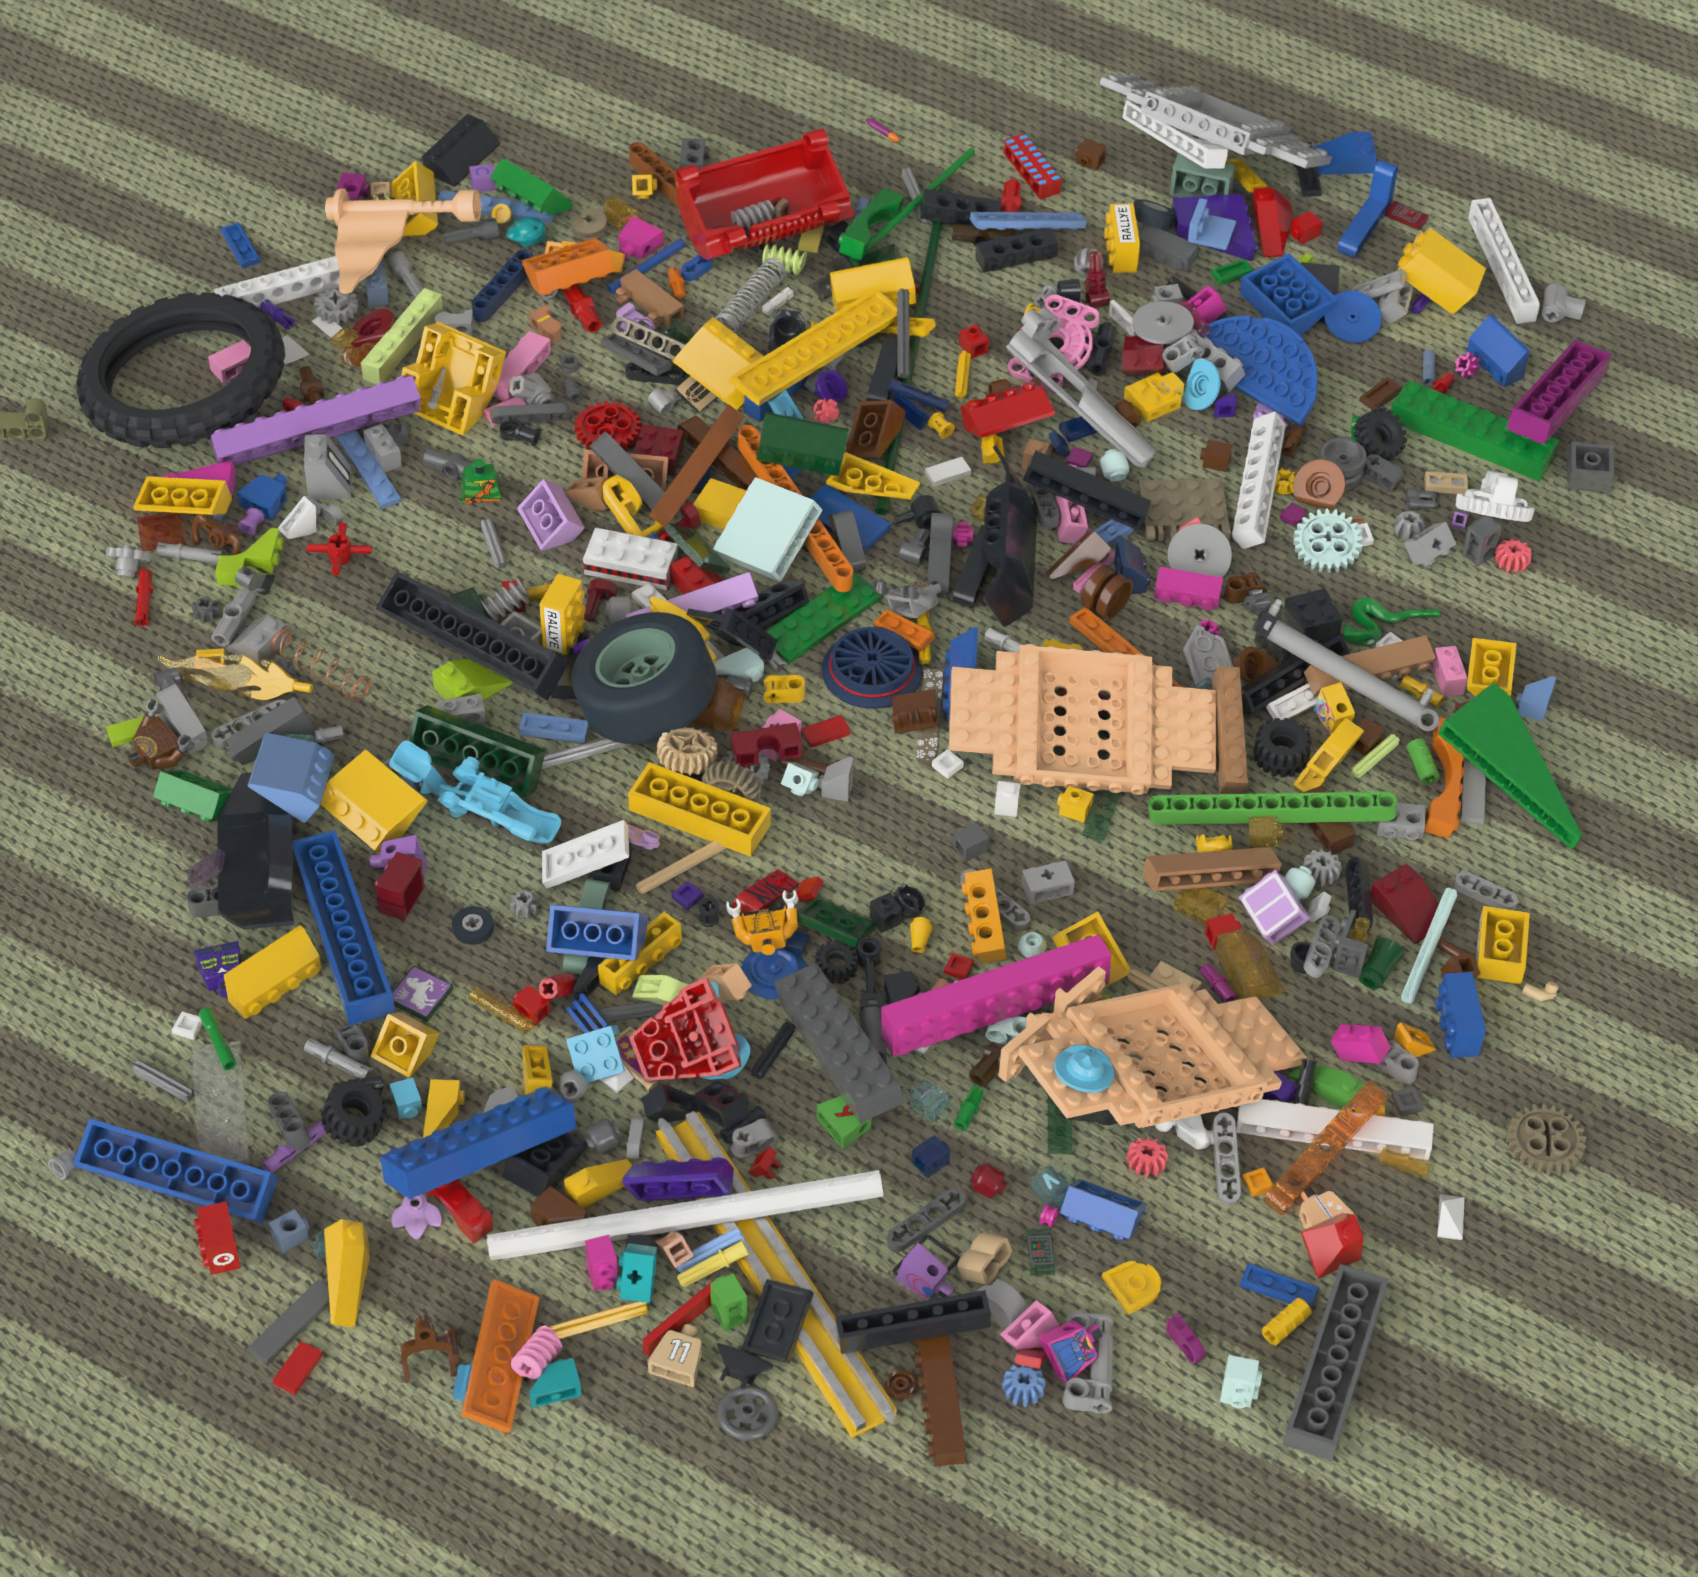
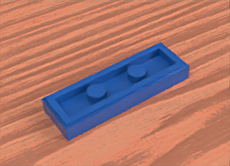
M239 222L220 228L241 268L261 263L260 257Z
M1249 1263L1240 1282V1287L1289 1304L1296 1298H1301L1310 1306L1311 1310L1319 1287Z

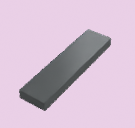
M616 333L601 338L602 346L656 376L672 369L670 361Z
M318 1279L248 1347L249 1352L268 1365L330 1305L329 1287Z

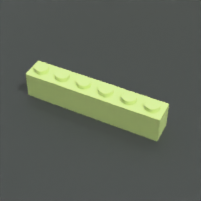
M426 288L420 292L392 325L391 329L386 332L361 362L364 380L377 384L388 378L423 336L424 327L433 324L435 316L443 312L442 294Z

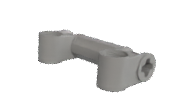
M1073 1312L1068 1317L1067 1323L1075 1321L1085 1329L1096 1324L1102 1333V1337L1092 1343L1097 1357L1090 1363V1380L1070 1379L1067 1382L1062 1398L1063 1404L1071 1410L1109 1413L1112 1410L1110 1393L1112 1391L1113 1337L1111 1335V1326L1113 1325V1318L1107 1314Z

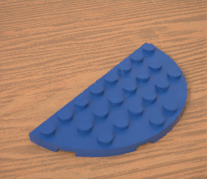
M1248 315L1217 320L1205 325L1206 328L1197 332L1201 338H1208L1216 348L1221 347L1224 349L1229 357L1232 359L1236 357L1242 362L1245 376L1235 385V389L1274 412L1276 411V413L1300 427L1304 424L1316 400L1318 371L1312 352L1300 335L1287 325L1266 317L1263 319L1251 318Z

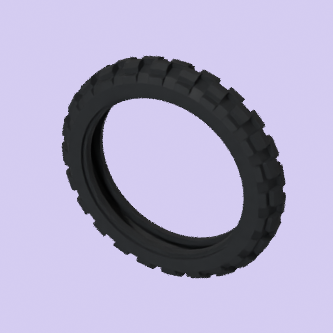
M202 292L201 295L192 293L178 294L176 298L168 299L165 297L155 300L154 304L147 307L142 305L132 310L129 316L125 318L120 317L112 323L109 331H103L96 338L92 347L86 352L81 362L82 368L78 371L76 392L85 416L90 420V423L102 433L105 432L112 439L145 448L149 445H152L154 448H171L174 444L182 446L196 444V440L206 437L207 440L211 439V434H214L216 430L228 427L230 429L234 428L235 425L243 422L246 415L252 416L263 405L264 400H267L276 388L278 378L282 375L286 356L285 346L280 330L277 328L274 320L268 314L263 313L262 309L250 302L226 294L221 297L219 294ZM197 330H217L236 335L251 346L249 359L238 376L223 389L195 403L170 409L148 410L126 405L111 395L114 379L122 366L145 347L169 336Z

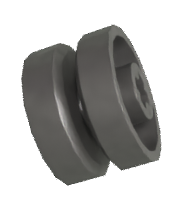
M1336 438L1326 442L1321 449L1320 460L1331 461L1341 469L1345 477V491L1354 489L1363 479L1366 463L1365 449L1358 442L1348 438Z

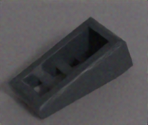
M590 957L573 988L574 1000H579L581 993L589 997L600 985L598 965L604 961L602 958Z

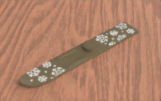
M924 668L922 691L935 689L939 724L944 669ZM939 727L918 730L917 761L923 767L931 766L932 761L936 757Z

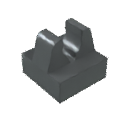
M390 421L388 433L396 444H408L410 424H407L405 421H402V424H394V421Z

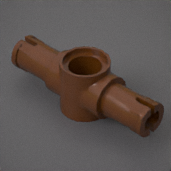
M303 366L299 370L302 378L300 383L301 394L304 396V401L307 400L313 405L324 397L321 379L313 376L309 366Z

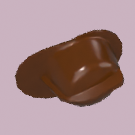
M1253 646L1246 647L1236 658L1232 659L1234 667L1240 668V678L1248 682L1253 681L1278 665L1275 658Z

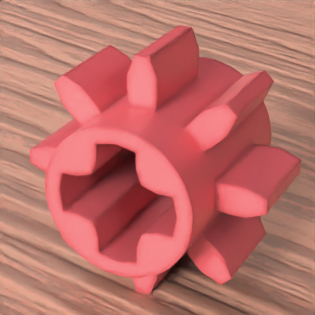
M825 398L818 400L814 405V413L817 414L815 419L826 423L834 421L839 415V409L836 407L838 403L832 399L828 401Z

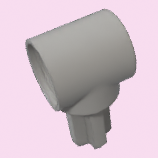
M657 388L649 395L648 402L663 416L665 412H670L674 408L676 401L685 397L677 389L663 391L661 388Z

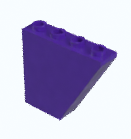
M1242 194L1173 198L1171 210H1174L1176 213L1173 222L1178 237L1188 240L1190 223L1199 198L1206 199V208H1209V215L1235 220L1236 225L1227 250L1209 246L1205 247L1253 261L1254 254H1257V242L1253 241L1254 229H1250L1251 217L1247 215L1248 205L1247 202H1244Z

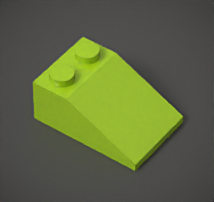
M469 659L449 661L432 671L433 686L445 700L481 694L483 701L513 684V682Z

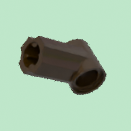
M993 1041L987 1046L982 1059L969 1072V1078L973 1083L986 1087L999 1073L1001 1049L1003 1048L1001 1045Z

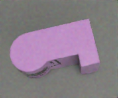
M630 302L617 311V318H628L655 330L652 320L635 311V306ZM623 322L620 326L624 330L627 329L626 322ZM643 329L638 333V338L641 340L645 337Z

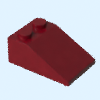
M1406 863L1374 882L1371 887L1372 903L1414 945L1425 939L1439 904L1418 873Z

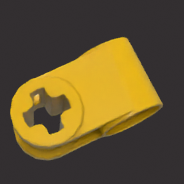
M769 675L764 679L766 692L763 698L766 703H798L805 699V680L800 675Z

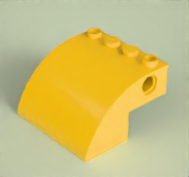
M441 322L425 326L417 362L403 367L401 376L407 375V377L413 375L421 398L420 411L414 414L460 435H465L484 413L483 410L487 408L493 397L502 372L506 351ZM445 367L441 395L437 407L431 409L428 404L434 386H437L442 369Z

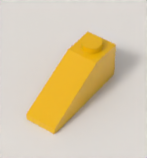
M523 1045L524 1096L535 1092L540 1087L551 1089L552 1075L547 1046Z
M431 1079L423 1138L431 1135L434 1131L448 1128L459 1113V1105H464L465 1090L460 1089V1080Z
M628 1159L584 1168L564 1179L565 1195L576 1205L585 1209L624 1187L625 1185L622 1183L623 1177L632 1164Z

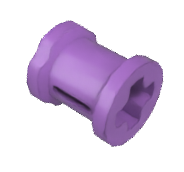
M252 507L247 510L246 517L238 523L240 531L248 535H254L259 523L261 524L264 521V514L259 509Z

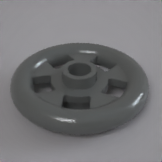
M745 1386L743 1390L740 1387H736L727 1392L720 1400L717 1408V1418L721 1428L729 1436L738 1440L753 1441L766 1436L773 1430L778 1420V1406L771 1394L762 1388ZM744 1396L746 1401L736 1404L734 1400ZM759 1398L765 1404L762 1407H759L758 1404H756L753 1401ZM746 1409H750L752 1412L747 1414L743 1411ZM735 1411L736 1419L729 1420L727 1412ZM761 1414L768 1417L764 1424L757 1422ZM740 1424L751 1425V1430L739 1429Z

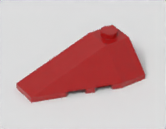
M1254 188L1251 206L1263 258L1282 257L1293 217L1290 201L1274 188Z

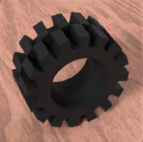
M834 940V944L828 941L826 946L822 944L820 949L817 950L815 963H817L826 978L830 979V983L834 984L835 980H838V984H841L843 979L847 982L850 980V976L853 978L855 972H857L858 955L856 950H853V946L848 945L846 947V943L838 944V940ZM831 958H841L845 961V964L832 966L828 964V960Z

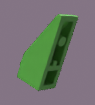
M1316 1064L1312 1082L1315 1084L1311 1091L1342 1111H1352L1355 1108V1104L1362 1100L1365 1083L1346 1071ZM1301 1065L1297 1066L1289 1075L1290 1079L1296 1081L1299 1078Z

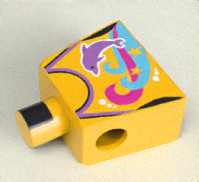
M1341 682L1321 688L1313 710L1331 735L1346 718L1352 722L1355 711Z

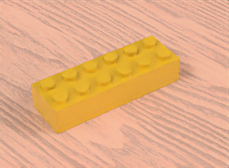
M651 762L647 764L628 792L629 811L710 842L718 841L720 845L749 857L752 856L771 826V808L680 773L672 772V770Z

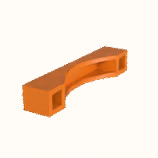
M1440 717L1438 726L1433 730L1431 747L1438 755L1443 766L1445 787L1443 793L1431 801L1425 812L1424 832L1449 838L1451 833L1457 830L1460 822L1457 814L1461 807V801L1458 799L1463 789V784L1460 783V780L1465 770L1462 767L1465 757L1438 735L1444 721L1447 719Z

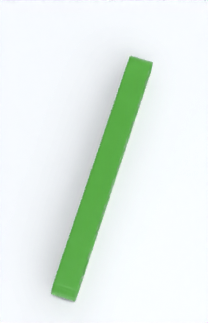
M1387 791L1157 795L1149 799L1148 812L1149 818L1153 823L1162 825L1391 821L1397 815V798L1393 793Z

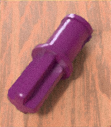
M1204 964L1200 969V973L1210 984V989L1212 991L1215 990L1224 1003L1235 1001L1237 994L1226 983V978L1221 977L1212 964Z

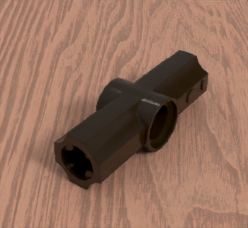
M953 224L952 240L972 242L974 246H976V243L1012 236L1011 229L987 228L986 230H981L975 226Z

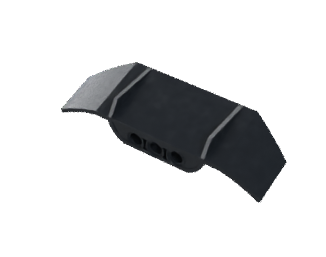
M995 445L992 448L1004 465L1006 480L1005 483L992 489L986 496L983 547L988 562L994 568L999 569L983 599L1001 625L1006 627L1033 608L1038 515L1028 495L1027 488L1023 487Z
M241 773L217 817L218 914L228 922L244 930L294 925L291 908L293 877L292 816L248 787L251 773Z

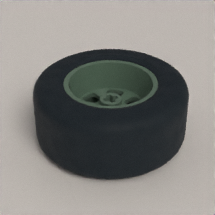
M649 612L619 620L604 628L590 639L576 658L571 681L573 691L582 711L596 733L618 743L641 744L659 740L662 733H669L671 730L684 728L693 722L709 704L716 688L717 675L703 637L690 621L671 613Z

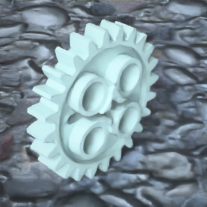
M1328 509L1325 510V514L1317 510V516L1309 513V519L1303 517L1302 524L1298 523L1297 530L1294 532L1293 545H1296L1295 552L1299 553L1298 559L1305 558L1304 565L1311 563V569L1317 566L1319 567V572L1324 568L1327 569L1328 573L1331 572V568L1339 572L1340 566L1346 570L1347 563L1353 565L1354 558L1358 559L1359 552L1362 551L1363 537H1360L1362 531L1357 529L1358 523L1351 524L1352 517L1345 519V512L1339 516L1336 509L1333 514H1330ZM1340 530L1342 531V533H1336L1334 531ZM1314 549H1320L1322 551L1316 552L1314 551ZM1335 549H1342L1343 551L1338 552Z

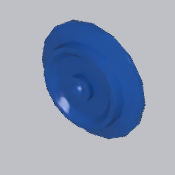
M1344 291L1334 295L1338 299V303L1324 315L1325 323L1332 334L1346 342L1360 343L1369 340L1378 332L1381 325V311L1372 298L1359 291Z
M780 948L775 949L772 955H764L762 952L755 953L752 951L743 960L741 969L752 985L748 989L759 997L773 1000L778 999L774 981L807 967L801 955Z

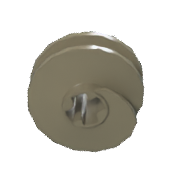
M588 208L582 214L575 216L571 224L574 237L583 241L602 237L607 230L605 214L599 209Z

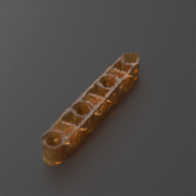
M1368 1080L1269 1189L1262 1201L1282 1216L1284 1210H1288L1301 1196V1193L1315 1181L1383 1105L1389 1095L1373 1081ZM1359 1109L1363 1115L1360 1117L1354 1116L1351 1110ZM1323 1143L1329 1144L1332 1150L1328 1152L1323 1151L1320 1145ZM1296 1178L1300 1181L1301 1185L1292 1186L1288 1180Z

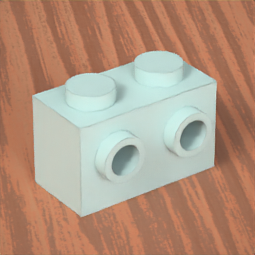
M1228 1355L1220 1402L1231 1404L1235 1408H1250L1252 1399L1257 1400L1262 1378V1371H1258V1360Z

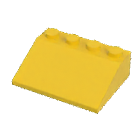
M712 317L680 351L673 362L722 401L738 411L744 405L745 394L730 383L731 376L764 356Z
M365 749L326 783L320 805L372 849L381 853L382 843L401 838L428 800Z

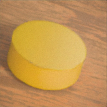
M498 204L492 210V218H496L499 224H506L512 218V210L505 204Z

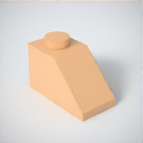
M738 963L712 965L697 979L701 980L706 977L710 982H716L718 984L719 996L725 1001H738L746 996V991L752 986Z

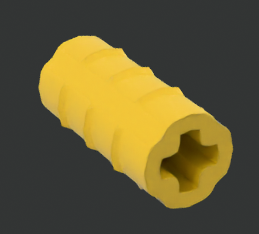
M1296 1298L1263 1327L1262 1334L1270 1344L1278 1345L1312 1314L1310 1306L1301 1298Z

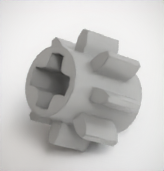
M520 890L516 895H512L510 910L512 912L516 911V918L526 917L529 919L532 913L537 914L539 900L538 897L533 898L532 891Z

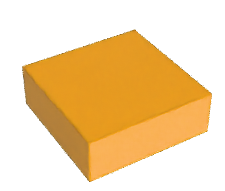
M1265 1168L1242 1174V1180L1251 1197L1273 1191L1275 1188Z

